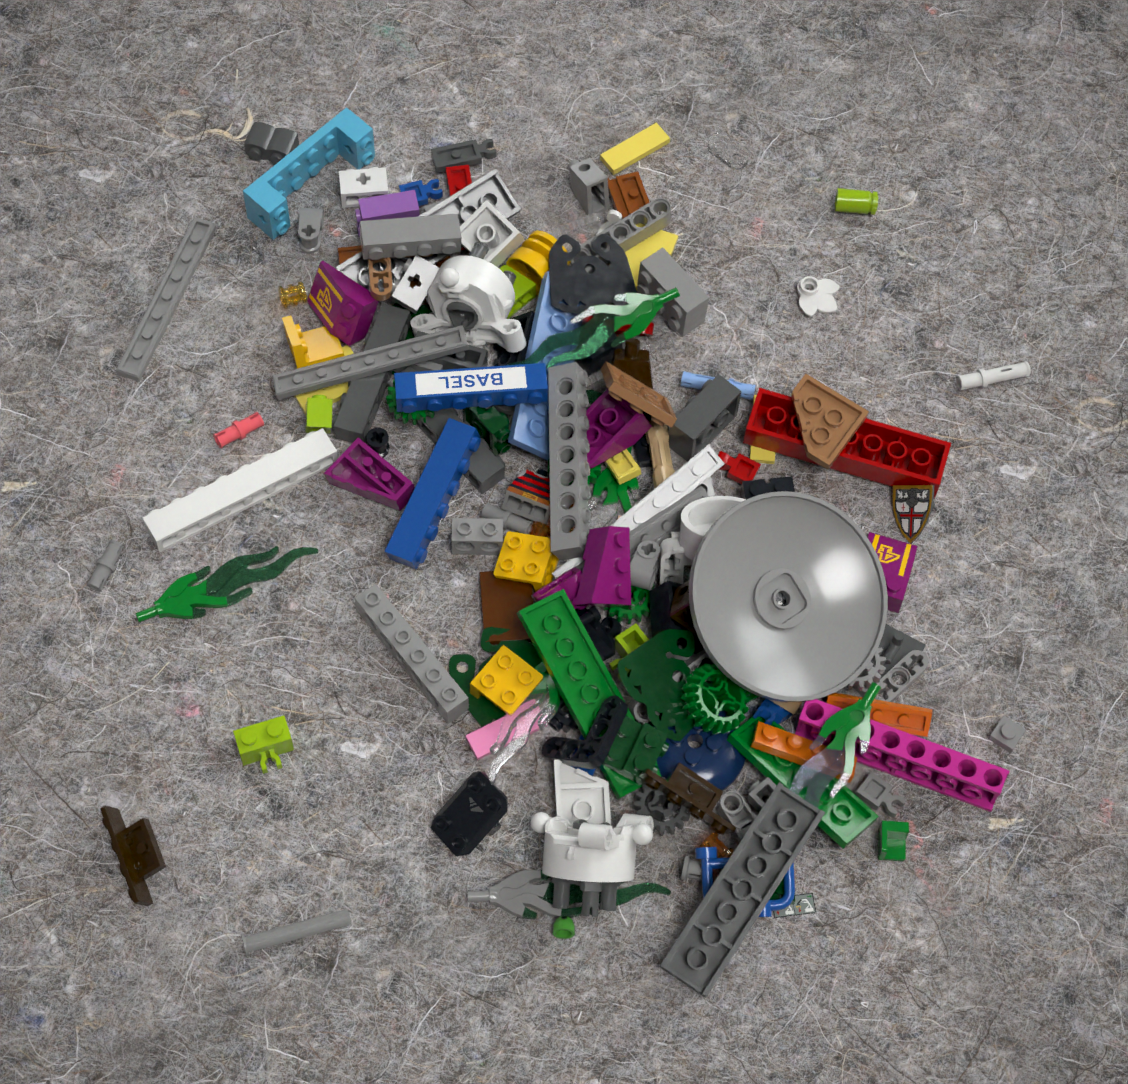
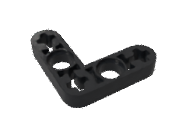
M616 695L608 697L601 705L586 740L551 737L542 747L543 756L551 763H554V760H560L562 763L573 767L587 769L600 767L604 763L627 714V704ZM608 727L606 733L599 737L602 730ZM578 748V750H577V752L575 753V755H573L572 757H570V754L572 753V751H573L574 749Z

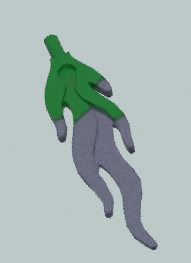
M872 682L862 700L859 699L853 705L838 711L825 722L819 735L809 746V749L814 750L819 747L833 731H836L835 738L824 750L800 767L791 785L790 790L799 795L800 791L808 786L805 800L818 808L822 793L833 778L840 773V779L830 792V798L835 797L838 791L847 783L854 767L857 737L860 740V754L862 755L866 752L870 741L871 704L881 689L879 685Z

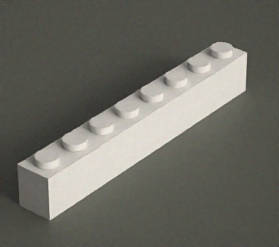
M323 428L318 431L309 432L304 438L296 442L287 443L282 449L274 453L265 454L260 460L252 464H245L228 476L223 475L216 479L215 482L205 487H199L183 498L174 499L169 505L161 509L150 511L147 516L143 517L146 530L158 551L162 552L329 468L338 459L337 450Z

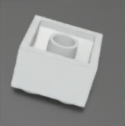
M487 200L460 226L462 246L471 253L476 242H479V244L481 242L485 243L489 251L483 260L492 263L496 267L525 241L521 233Z

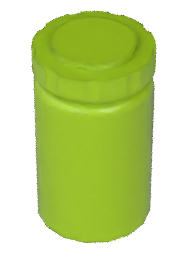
M837 188L835 211L875 215L878 207L877 191H872L871 193L866 190Z

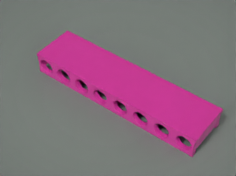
M817 699L804 701L795 734L828 746L834 740L836 731L829 734L826 739L819 736V733L825 722L832 715L842 710V708ZM871 719L870 741H860L857 737L855 756L858 763L989 812L992 811L996 799L1000 796L1004 782L1010 772L1007 769Z

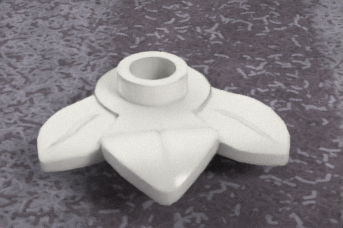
M812 276L804 277L797 285V292L800 295V309L809 317L814 316L817 310L825 314L836 312L837 304L832 295L840 289V286L830 279L817 280Z

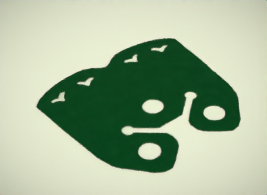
M487 627L483 630L480 644L484 651L497 652L505 645L533 668L542 662L535 647L527 640L500 641L498 645L486 642L490 636L500 635L511 629ZM469 654L453 655L449 661V674L469 699L468 710L480 726L484 727L492 723V719L498 720L508 715L484 695L477 699L470 694V683L472 678H474L476 667L475 658ZM490 656L481 665H479L478 673L484 668V666L490 661V659L493 656ZM458 663H467L468 670L465 673L459 672L457 670ZM530 694L518 709L523 708L526 703L537 702L546 695L532 697Z
M667 629L658 633L618 662V671L621 681L634 700L646 704L648 718L658 730L668 734V738L680 742L695 724L694 719H687L690 713L688 710L682 709L686 702L680 699L685 694L681 688L686 684L685 679L692 671L684 660L667 658L666 653L671 652L673 655L683 657L692 656L695 651L694 634L688 630ZM679 638L686 639V648L680 649L677 646ZM707 663L700 664V665L698 666V668H700L701 666H703L704 664H707ZM625 667L632 670L630 677L627 676L628 672L625 670ZM676 670L681 671L683 674V679L680 682H676L673 679L672 675ZM704 681L703 686H712V683L708 684ZM641 685L642 694H640L638 689L634 688V686ZM655 711L662 713L661 721L659 720V716L656 715ZM675 726V730L677 733L675 734L674 731L669 730L668 727Z

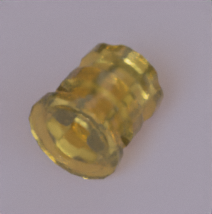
M302 281L298 282L295 286L289 284L287 288H283L281 285L278 286L279 297L284 309H287L289 304L295 306L301 301L307 303V294ZM297 293L295 296L288 297L289 294Z

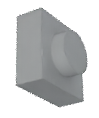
M1003 716L990 735L989 740L1012 753L1026 729Z

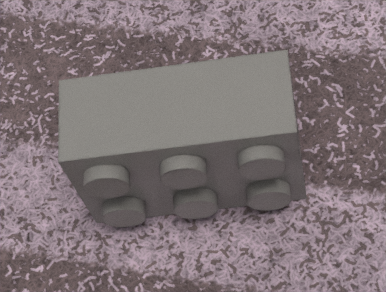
M663 247L640 262L637 290L640 294L660 295L675 287L679 291L680 297L664 303V307L657 312L659 315H663L673 331H677L683 337L705 322L709 302L708 295Z

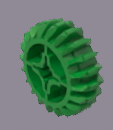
M704 664L700 668L694 669L686 677V684L681 688L685 694L680 699L686 702L682 709L689 711L690 714L687 719L695 720L694 727L702 725V731H711L712 735L726 734L730 730L736 729L740 725L739 723L744 721L746 718L744 714L749 710L745 704L750 700V698L744 695L747 690L731 681L715 664ZM704 681L713 682L712 686L704 687L703 683ZM720 711H727L726 717L718 716Z

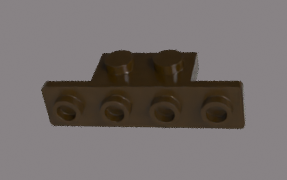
M680 762L675 765L667 780L650 769H645L639 774V777L644 779L643 783L647 787L655 791L659 789L666 794V799L678 806L681 804L688 808V813L698 820H706L711 824L710 828L721 835L735 832L737 827L713 812L723 791Z
M105 805L100 808L103 816L102 822L109 832L111 847L117 854L120 872L125 877L129 888V897L135 904L150 906L153 904L145 880L166 868L149 819L142 818L126 828L120 810Z

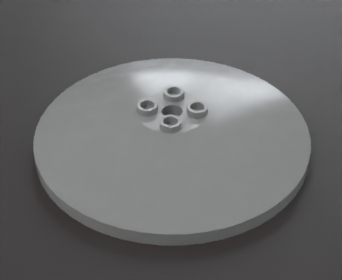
M788 491L770 492L749 498L730 508L712 524L704 535L694 556L689 579L690 612L698 638L706 653L721 672L735 684L769 700L803 702L825 697L844 688L867 667L876 653L884 633L888 610V594L883 568L876 551L865 533L849 516L834 505L808 494ZM778 592L785 595L786 603L784 606H780L776 601Z

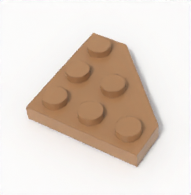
M805 374L793 389L791 397L806 456L829 470L865 421L869 411L808 374Z

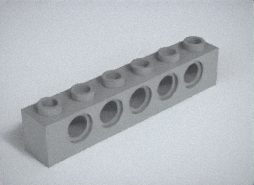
M374 584L356 596V611L446 723H451L468 711L469 699L380 588Z

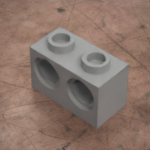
M452 518V554L499 555L503 546V519Z

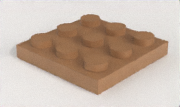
M607 361L601 368L603 380L609 390L608 393L613 398L619 401L622 399L631 403L629 406L638 413L642 414L645 411L651 415V419L658 425L663 426L666 424L672 428L677 418L668 398Z

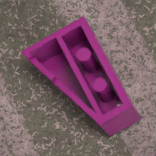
M357 438L324 473L330 485L401 511L407 505L415 489L413 482L360 438Z
M606 526L590 529L582 559L585 561L582 574L578 576L577 583L580 585L577 597L573 598L572 605L591 607L631 605L630 528Z

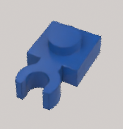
M438 179L430 180L426 185H423L422 180L399 185V192L415 190L418 206L428 204V198L440 199L443 197L442 189L433 190L439 187Z
M765 699L753 717L755 719L763 717L768 725H771L773 721L779 725L793 714L774 702Z

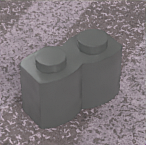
M254 122L244 143L245 152L252 159L269 160L273 164H277L298 147L299 138L298 133L292 130L275 128L262 122Z

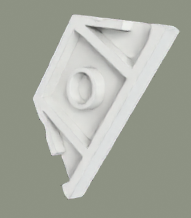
M554 760L556 816H561V819L568 820L571 825L578 819H584L588 823L594 824L608 822L611 826L609 782L599 777L591 776L581 769L568 766L560 760Z

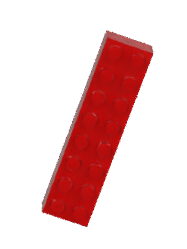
M759 388L746 427L743 443L819 465L806 456L792 397ZM866 418L830 468L892 487L893 485H934L935 499L951 443Z

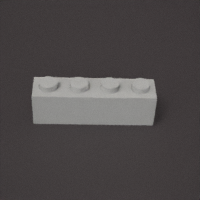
M458 214L360 221V241L363 260H378L389 257L403 258L414 255L427 256L439 253L452 254L461 251L462 237Z

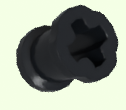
M379 427L368 431L366 440L369 447L381 457H386L390 449L387 431Z

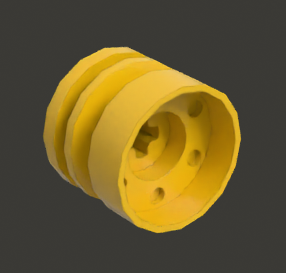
M539 230L533 231L528 239L523 242L522 246L517 248L506 262V265L536 284V295H539L544 274L549 271V253L557 241L552 235ZM562 245L563 251L567 252L565 247Z

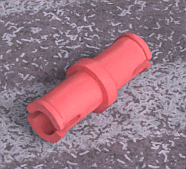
M254 412V414L241 421H233L231 426L213 434L214 440L219 445V448H223L237 439L242 440L246 438V434L264 426V421L258 412Z

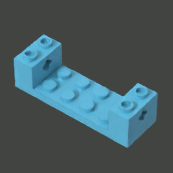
M346 107L243 190L247 218L273 240L279 235L286 233L291 226L286 197L294 190L300 189L304 182L310 177L316 176L326 164L333 162L338 155H341L357 170L370 164L375 157L373 128Z

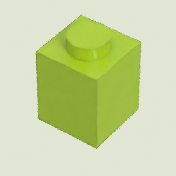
M313 395L312 398H307L305 433L318 431L323 428L326 434H330L333 399H327L325 395Z

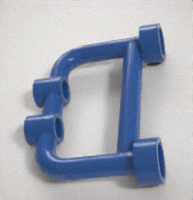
M717 847L695 848L696 859H701L703 898L713 885L712 869H723L730 859L717 858ZM794 862L784 876L783 897L778 900H769L759 917H772V911L785 909L792 903L795 895Z

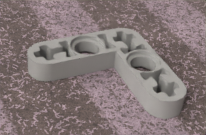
M919 650L909 652L880 679L879 683L874 682L881 687L878 694L883 693L887 686L890 689L886 693L885 699L880 698L879 700L894 702L921 677L928 667L929 660L927 655ZM913 660H920V666L916 665L914 668L911 669V672L907 670L911 666ZM895 674H901L906 682L903 685H896L891 677ZM853 685V689L862 697L868 690L866 685L863 686L862 691H859L857 686Z

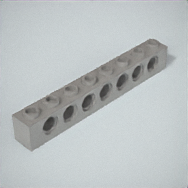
M577 362L548 367L551 552L560 560L583 557L589 534L588 523L591 522V513L588 508V499L591 497L588 485L590 466L587 462V453L590 451L587 439L589 420L586 416V407L589 406L586 394L588 375Z

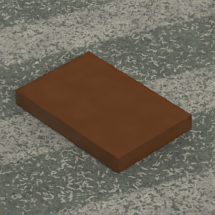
M494 571L480 572L483 629L487 627L511 629L500 635H492L485 642H490L492 645H498L500 641L527 640L532 642L517 615L518 611L533 604L531 597L533 594L532 585L530 583L496 578L493 574Z

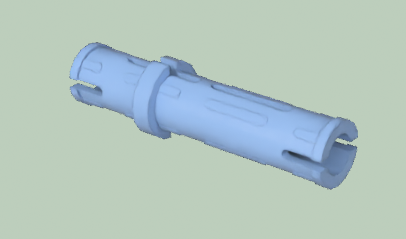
M683 371L681 386L701 390L707 380H713L715 377ZM732 378L727 380L741 390L742 398L753 400L756 385L740 383Z

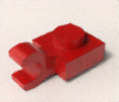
M720 451L718 454L725 463L719 469L729 470L727 477L742 484V481L754 480L761 466L760 463L740 453L736 459L723 451Z

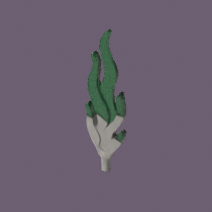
M542 870L519 871L507 877L499 884L489 887V890L467 891L468 902L489 901V905L498 906L508 913L524 919L531 920L537 918V913L527 907L556 918L562 916V918H567V916L573 918L580 916L582 907L568 909L552 907L554 883L551 881L540 885L530 884L534 881L551 878V876L543 874ZM647 882L617 889L616 906L625 904L646 893H659L670 896L671 891L659 884ZM570 884L569 905L582 903L583 891L580 890V886Z

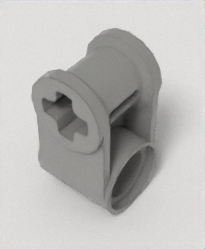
M299 208L298 235L300 237V249L308 254L315 253L321 246L322 230L324 228V209Z
M646 540L637 546L634 557L630 562L631 586L646 590L652 589L660 565L658 559L660 547L656 542Z
M728 791L722 795L717 807L718 815L737 827L735 832L730 833V835L739 845L757 816L751 811L738 792ZM732 802L736 805L737 809L730 811L724 806V803Z

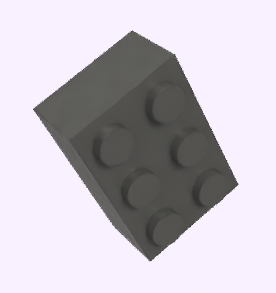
M720 374L713 380H707L702 386L701 392L697 396H691L681 412L677 411L674 413L677 420L668 432L669 448L687 462L710 444L737 416L741 390Z

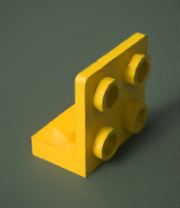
M291 315L282 318L286 339L297 369L344 357V351L339 339L332 335L325 326L301 332L299 323L294 324Z
M508 531L493 573L494 576L501 579L530 583L534 586L535 591L551 583L554 577L552 573L555 572L559 561L551 552V538Z
M503 645L471 681L470 694L477 699L484 695L505 713L512 716L543 680V675Z

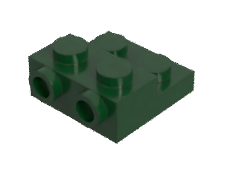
M479 406L463 409V422L467 421L472 427L477 429L480 438L487 442L489 450L494 455L505 454L512 446L508 442L511 432L509 430L510 423L503 412L499 413L494 406L487 411L486 408Z
M625 716L602 765L642 785L644 784V779L639 777L641 771L650 769L657 773L659 767L655 763L658 757L662 758L668 750L669 743L665 742L668 734L647 723L640 724Z

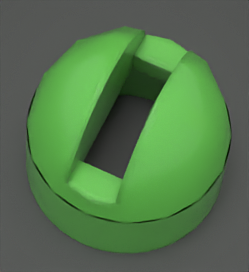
M559 916L553 924V935L560 939L572 938L575 935L573 920L568 916L567 919H562V916Z

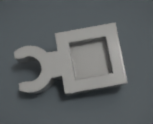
M873 772L867 776L855 793L857 797L876 810L880 805L884 806L886 813L894 818L898 811L891 804L896 803L903 807L906 802L902 796L890 794L893 786Z

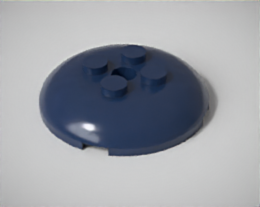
M725 710L718 713L719 717H726L727 715ZM651 721L648 722L649 725L655 727ZM701 725L693 727L680 742L667 737L665 742L669 743L668 750L662 758L659 756L657 759L661 777H665V780H667L675 765L680 762L724 791L738 778L746 759L727 741L729 735L736 729L730 730L726 734L712 735L711 731L703 732ZM675 726L668 727L669 730H673L675 734L677 733ZM689 741L701 743V747L692 748L688 743Z

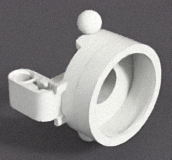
M711 496L695 500L685 506L681 513L680 532H671V538L663 540L660 544V585L668 580L683 584L684 565H692L698 546L706 532L722 514L746 499L732 496ZM671 554H673V560H669Z

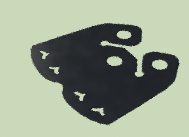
M567 234L560 236L549 253L551 305L561 311L583 314L584 309H593V305L606 304L610 300L615 305H625L623 304L625 293H637L623 248L610 236L601 234L592 242V249L605 260H609L611 262L609 266L596 256H580L572 266H568L567 262L571 261L581 251V246L578 241ZM603 242L608 243L610 251H602L600 245ZM569 243L572 246V251L569 253L563 251L562 245ZM587 264H592L595 267L593 273L586 272L585 266ZM564 299L568 305L559 302ZM579 301H581L582 303H585V304H586V306H583V305L577 306V305L579 304Z

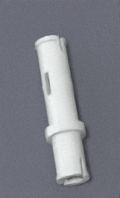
M1027 361L989 370L982 368L977 369L975 373L957 376L956 383L960 391L974 387L986 388L988 384L1027 377L1031 373V369Z

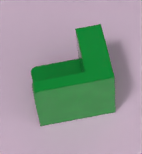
M882 820L878 829V860L900 862L905 860L909 822Z

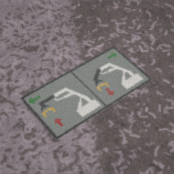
M813 893L795 895V904H790L782 910L773 911L774 918L816 913Z

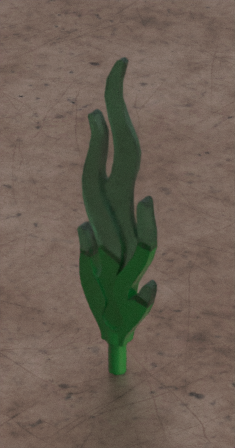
M675 287L660 295H646L633 292L614 295L613 300L625 301L628 304H600L584 309L569 320L570 323H577L588 316H593L584 325L568 332L548 336L529 358L519 362L508 363V365L538 363L553 350L566 345L577 346L572 351L552 357L546 364L547 369L548 367H553L556 363L588 357L600 349L615 331L626 324H630L627 330L617 335L611 342L610 346L616 347L621 342L642 333L651 323L656 313L664 307V303L680 297L679 291Z
M275 546L268 552L243 555L231 559L220 566L199 585L192 586L203 580L211 572L210 566H206L199 571L187 574L174 581L163 595L153 602L154 606L137 612L135 615L139 623L155 616L178 619L204 617L206 610L202 608H223L234 605L253 594V590L250 587L230 595L235 590L251 583L275 579L297 558L318 554L319 551L317 548L301 547L289 551L267 566L247 569L249 566L272 560L279 553V547Z

